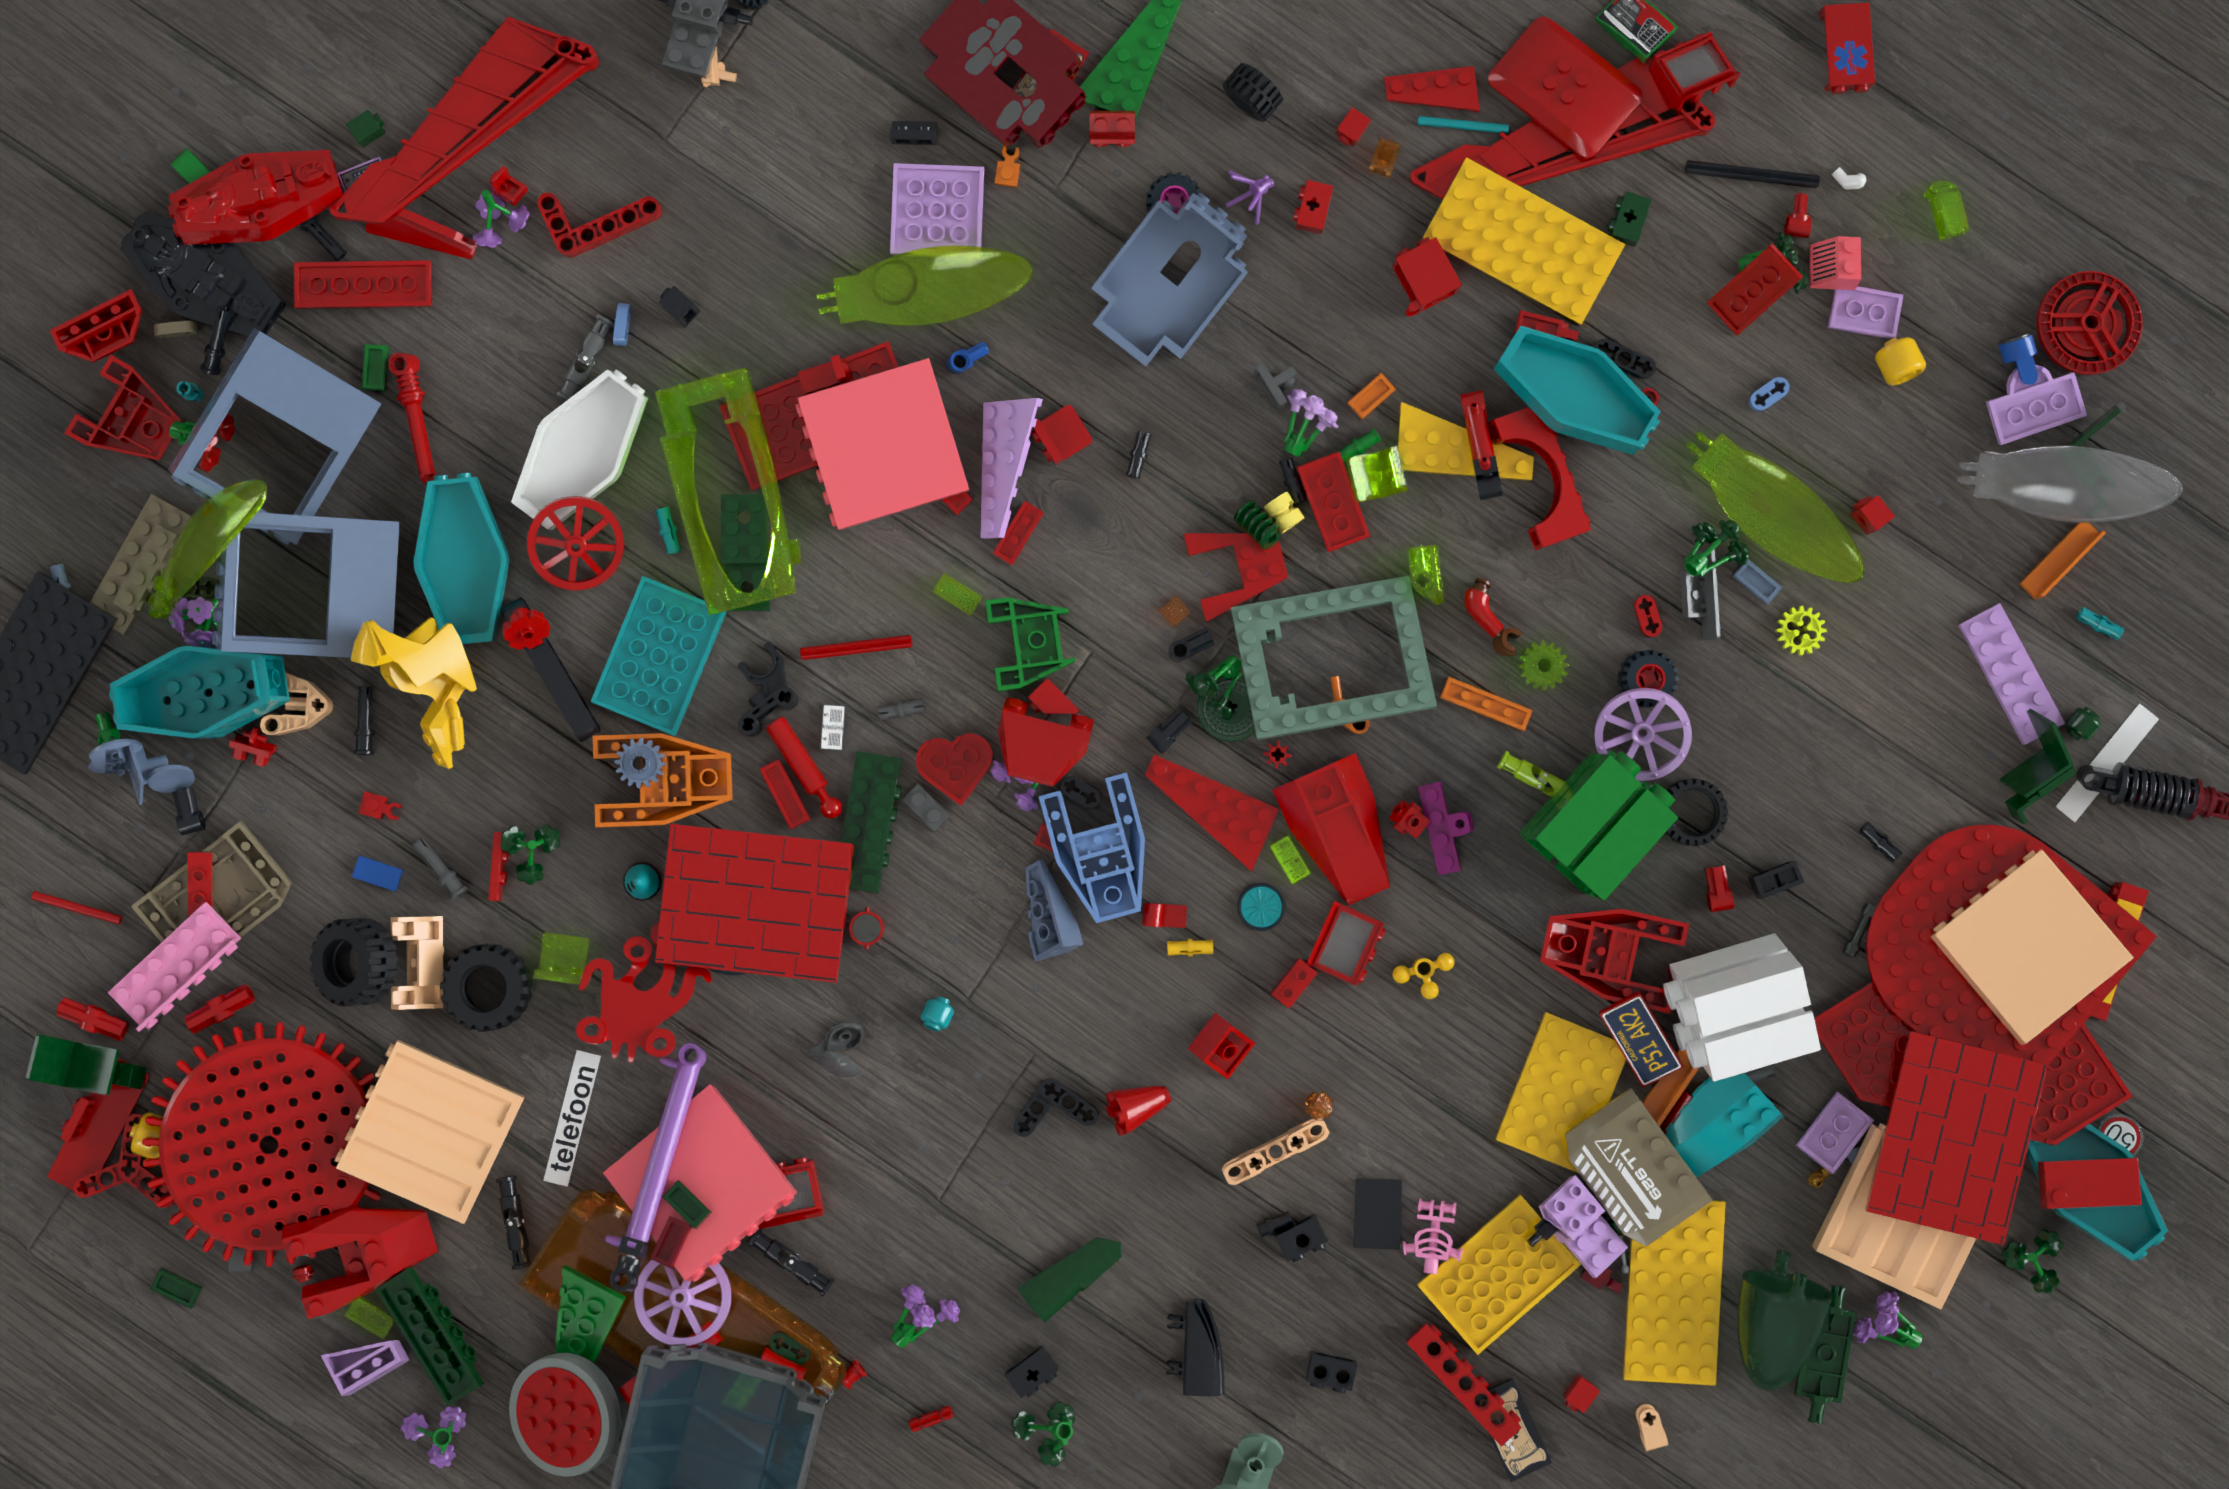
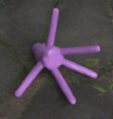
M1228 171L1231 179L1249 184L1250 191L1226 203L1225 207L1228 208L1253 195L1254 198L1248 207V211H1251L1256 204L1255 224L1258 225L1260 223L1262 195L1266 194L1268 189L1274 186L1273 179L1265 175L1263 179L1251 180L1233 171Z

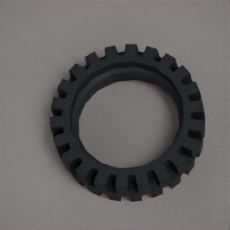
M1693 778L1679 781L1666 791L1674 799L1688 790H1697L1708 795L1714 804V821L1706 831L1700 834H1686L1679 830L1674 823L1666 831V834L1675 842L1687 846L1707 844L1716 839L1725 828L1724 826L1728 820L1727 801L1724 799L1723 793L1706 780Z

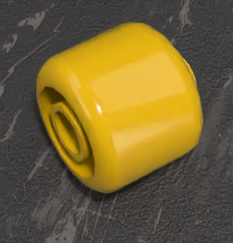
M1910 337L1893 338L1884 344L1885 346L1875 355V361L1888 385L1895 386L1905 383L1921 374L1926 368V361L1915 340Z
M148 1112L142 1116L139 1124L134 1123L129 1135L133 1137L131 1151L145 1158L159 1157V1146L148 1147L142 1145V1140L147 1137L159 1138L161 1127L146 1124L145 1118L148 1116L163 1118V1116Z

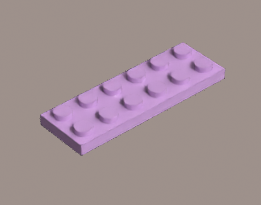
M2000 603L1958 625L2022 745H2026L2038 738L2027 714V710L2030 708L2053 721L2057 727L2065 724Z

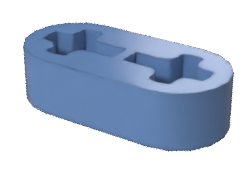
M618 303L613 334V344L616 346L626 347L631 304Z
M1777 377L1762 386L1749 397L1750 408L1756 412H1761L1780 400L1789 391L1788 381L1785 378ZM1774 383L1783 385L1781 389L1782 394L1779 391L1773 395L1770 391L1775 388ZM1766 394L1768 398L1763 401L1764 406L1761 404L1756 405V395L1760 398Z

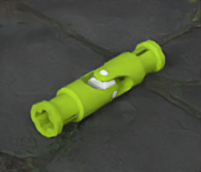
M1508 751L1504 752L1497 765V768H1502L1514 774V778L1542 791L1550 797L1555 795L1565 783L1564 780L1540 769L1536 765L1524 759L1521 761L1510 755ZM1532 773H1535V774L1538 775L1537 779L1535 778V776H1534ZM1548 782L1552 787H1546L1545 785Z

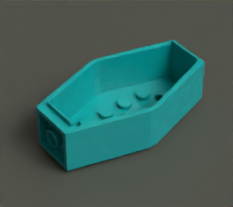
M198 646L177 647L110 683L111 690L109 692L114 708L113 720L117 729L186 738L223 737L290 701L283 656L227 652L217 650L216 648ZM251 680L254 681L255 685L253 689H250L248 686ZM209 688L213 691L211 697H208L206 694ZM167 696L171 699V703L169 705L165 704V698Z

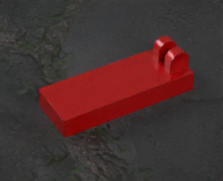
M1024 501L1008 527L1005 537L1000 540L993 554L1013 565L1045 512Z

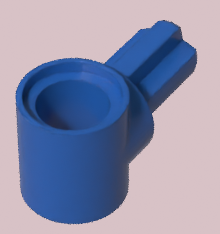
M980 342L968 350L962 348L947 358L946 367L951 373L960 374L972 367L974 361L987 355L989 349L984 342ZM954 357L961 358L963 361L962 368L954 365Z

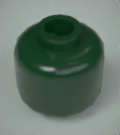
M2087 706L2084 709L2077 708L2066 721V726L2070 729L2067 733L2077 741L2081 738L2090 740L2101 727V722L2099 721L2101 717Z

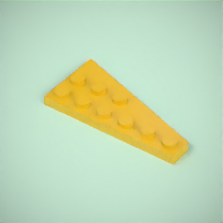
M1401 402L1396 470L1475 476L1467 429ZM1493 442L1499 477L1501 479L1531 481L1534 457L1504 444L1494 445Z

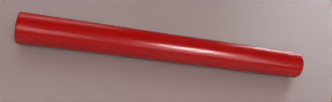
M34 891L31 896L32 900L118 925L122 922V916L72 901Z

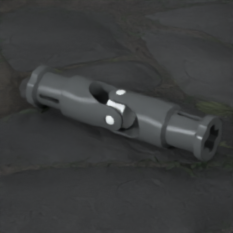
M596 314V321L591 331H587L583 339V351L581 352L580 350L574 357L564 377L566 380L561 390L555 394L566 401L574 396L580 387H583L595 363V357L593 359V356L602 350L606 342L605 337L610 327L615 324L599 314ZM603 324V327H602L600 333H598V331H599L601 325ZM576 360L582 365L589 366L585 373H578L575 370L574 364Z

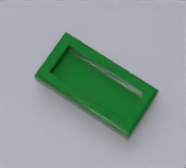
M364 344L362 390L386 392L389 346Z

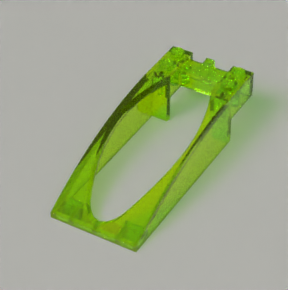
M740 368L656 391L655 395L667 436L660 437V442L709 615L796 593L792 558L781 498L748 368ZM724 397L726 398L731 417L724 420L726 424L739 422L746 432L771 521V541L766 570L760 585L751 593L739 590L731 582L723 569L707 535L695 488L694 446L696 428L690 407Z

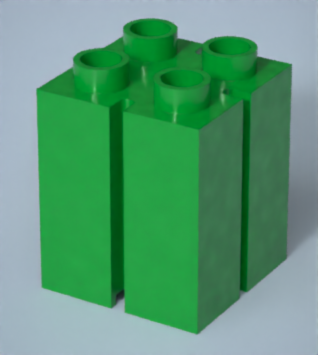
M1610 750L1607 754L1601 755L1590 753L1566 779L1561 789L1549 798L1518 834L1548 862L1555 858L1558 863L1554 867L1582 893L1605 901L1679 817L1669 809L1675 802V799L1668 791L1656 782L1652 785L1646 781L1640 783L1635 778L1641 771L1640 766L1622 751L1616 754Z

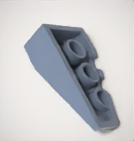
M1038 860L1026 867V890L1031 902L1028 918H1031L1032 922L1029 942L1034 960L1040 961L1068 953L1082 946L1083 941L1078 923L1044 861Z

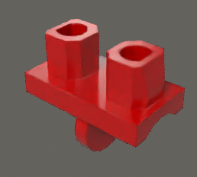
M256 726L251 732L244 730L243 735L237 734L235 739H231L229 742V747L233 748L234 759L246 760L248 753L255 754L253 763L261 767L268 764L271 755L276 752L277 745L266 742L267 736L260 735L261 728Z

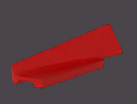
M404 208L383 224L366 222L365 230L367 233L466 259H472L478 247L476 241L463 236V234Z

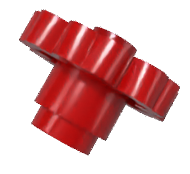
M518 608L510 616V621L503 624L502 633L510 647L520 650L526 646L532 649L543 643L542 638L549 636L550 625L542 612Z

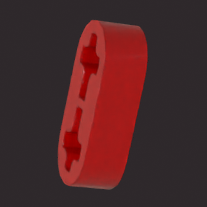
M1642 595L1634 601V611L1640 630L1645 637H1656L1662 631V622L1656 603L1651 596ZM1642 599L1650 603V606L1647 608L1649 614L1647 616L1645 610L1639 608V605L1642 604ZM1649 617L1651 623L1657 625L1653 634L1650 630H1646V626L1649 625L1647 619Z

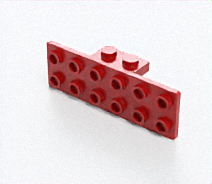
M120 1058L117 1060V1062L127 1063ZM146 1072L141 1090L112 1084L109 1095L90 1092L88 1096L78 1098L72 1106V1111L74 1112L71 1118L67 1119L61 1128L63 1133L60 1139L65 1142L47 1177L74 1191L73 1187L76 1180L103 1169L125 1127L127 1118L132 1114L151 1075ZM96 1176L92 1177L94 1182L85 1184L82 1181V1186L79 1187V1190L85 1191L87 1194L88 1189L95 1186Z

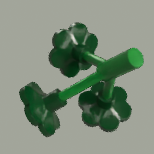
M548 824L543 825L541 829H537L534 832L536 840H530L528 843L524 842L525 832L519 830L516 826H511L508 831L502 832V842L500 844L502 850L507 851L510 855L516 854L518 850H522L524 847L529 851L528 861L516 867L517 879L519 881H525V883L532 885L536 881L543 879V866L533 862V851L537 847L545 853H551L553 849L560 846V840L558 839L560 833L557 829H552Z
M2042 1229L2039 1231L2038 1236L2034 1238V1243L2038 1246V1250L2035 1253L2028 1254L2027 1247L2023 1243L2010 1242L2007 1245V1249L2002 1252V1256L2006 1260L2005 1265L2010 1269L2022 1270L2025 1267V1263L2032 1262L2037 1270L2036 1275L2032 1276L2030 1280L2033 1284V1289L2037 1293L2044 1292L2048 1294L2054 1290V1287L2060 1284V1280L2055 1270L2041 1269L2038 1263V1256L2040 1254H2048L2052 1257L2057 1256L2059 1250L2063 1248V1243L2059 1240L2056 1232H2048Z

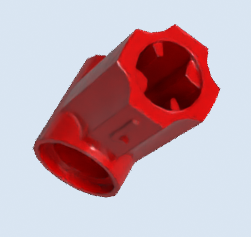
M1726 867L1705 868L1709 911L1712 913L1734 909V898L1728 886Z

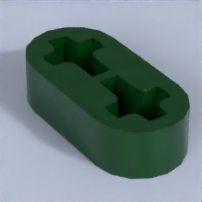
M778 1331L770 1339L771 1349L794 1363L803 1364L811 1357L810 1346L787 1332ZM780 1337H784V1343L789 1345L790 1347L788 1348L782 1345L780 1348H778L776 1346L777 1342L775 1341V1338L779 1339ZM792 1347L797 1350L801 1347L804 1348L806 1357L797 1358L798 1353L792 1350Z

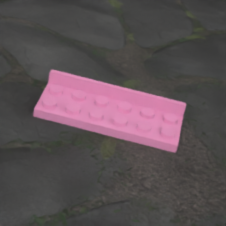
M205 902L117 983L108 994L138 1023L139 1026L136 1028L138 1032L144 1028L149 1030L158 1022L156 1017L160 1013L166 1015L174 1007L172 1002L178 998L181 1001L190 993L188 987L192 984L197 986L206 978L204 973L208 969L213 971L222 963L220 958L224 954L229 956L238 948L236 943L241 937Z

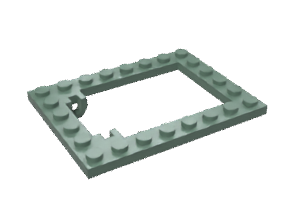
M1409 576L1231 607V615L1257 740L1437 707ZM1391 603L1408 689L1298 709L1294 693L1288 694L1287 698L1279 699V696L1272 697L1261 642L1263 644H1270L1283 639L1280 623Z

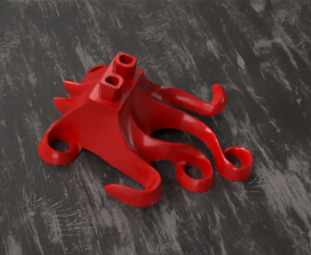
M659 922L653 926L650 934L656 948ZM631 937L624 944L623 952L632 962V966L621 979H614L613 966L611 962L605 959H594L585 967L579 985V990L581 991L587 987L594 971H602L600 1018L593 1016L583 1018L576 1027L578 1038L588 1044L598 1045L611 1040L612 1058L617 1057L622 1044L626 1043L628 1046L629 1063H633L636 1049L639 1045L652 1057L663 1058L671 1054L675 1049V1036L670 1030L658 1028L659 1025L687 1004L694 991L696 976H702L707 983L712 981L711 974L706 968L688 967L678 994L675 997H671L669 992L675 977V965L664 964L661 979L653 988L648 991L636 989L633 982L636 976L648 964L652 954V945L644 937ZM635 946L643 947V956L639 958L633 957L631 955L632 948ZM593 1024L598 1027L599 1031L595 1036L586 1035L585 1028L588 1025ZM658 1039H665L667 1041L666 1047L662 1050H657L653 1047L654 1042Z

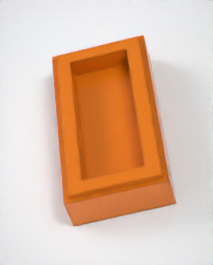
M1380 373L1350 399L1347 404L1363 420L1396 391V388Z

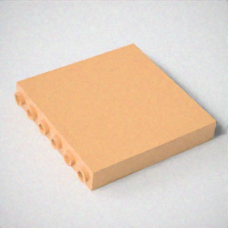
M2034 850L2029 852L2022 858L2024 860L2023 864L2019 867L2016 864L2004 872L2007 876L2003 880L1995 879L1987 886L1989 891L1984 895H1981L1980 892L1969 900L1970 906L1965 910L1963 907H1960L1952 913L1953 919L1947 924L1943 921L1933 929L1936 933L1931 936L1933 941L2020 1045L2027 1044L2134 958L2043 850L2037 853Z

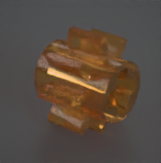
M1323 1090L1320 1093L1313 1092L1306 1099L1305 1104L1308 1107L1305 1111L1315 1120H1318L1319 1117L1325 1119L1333 1111L1331 1103L1334 1100Z

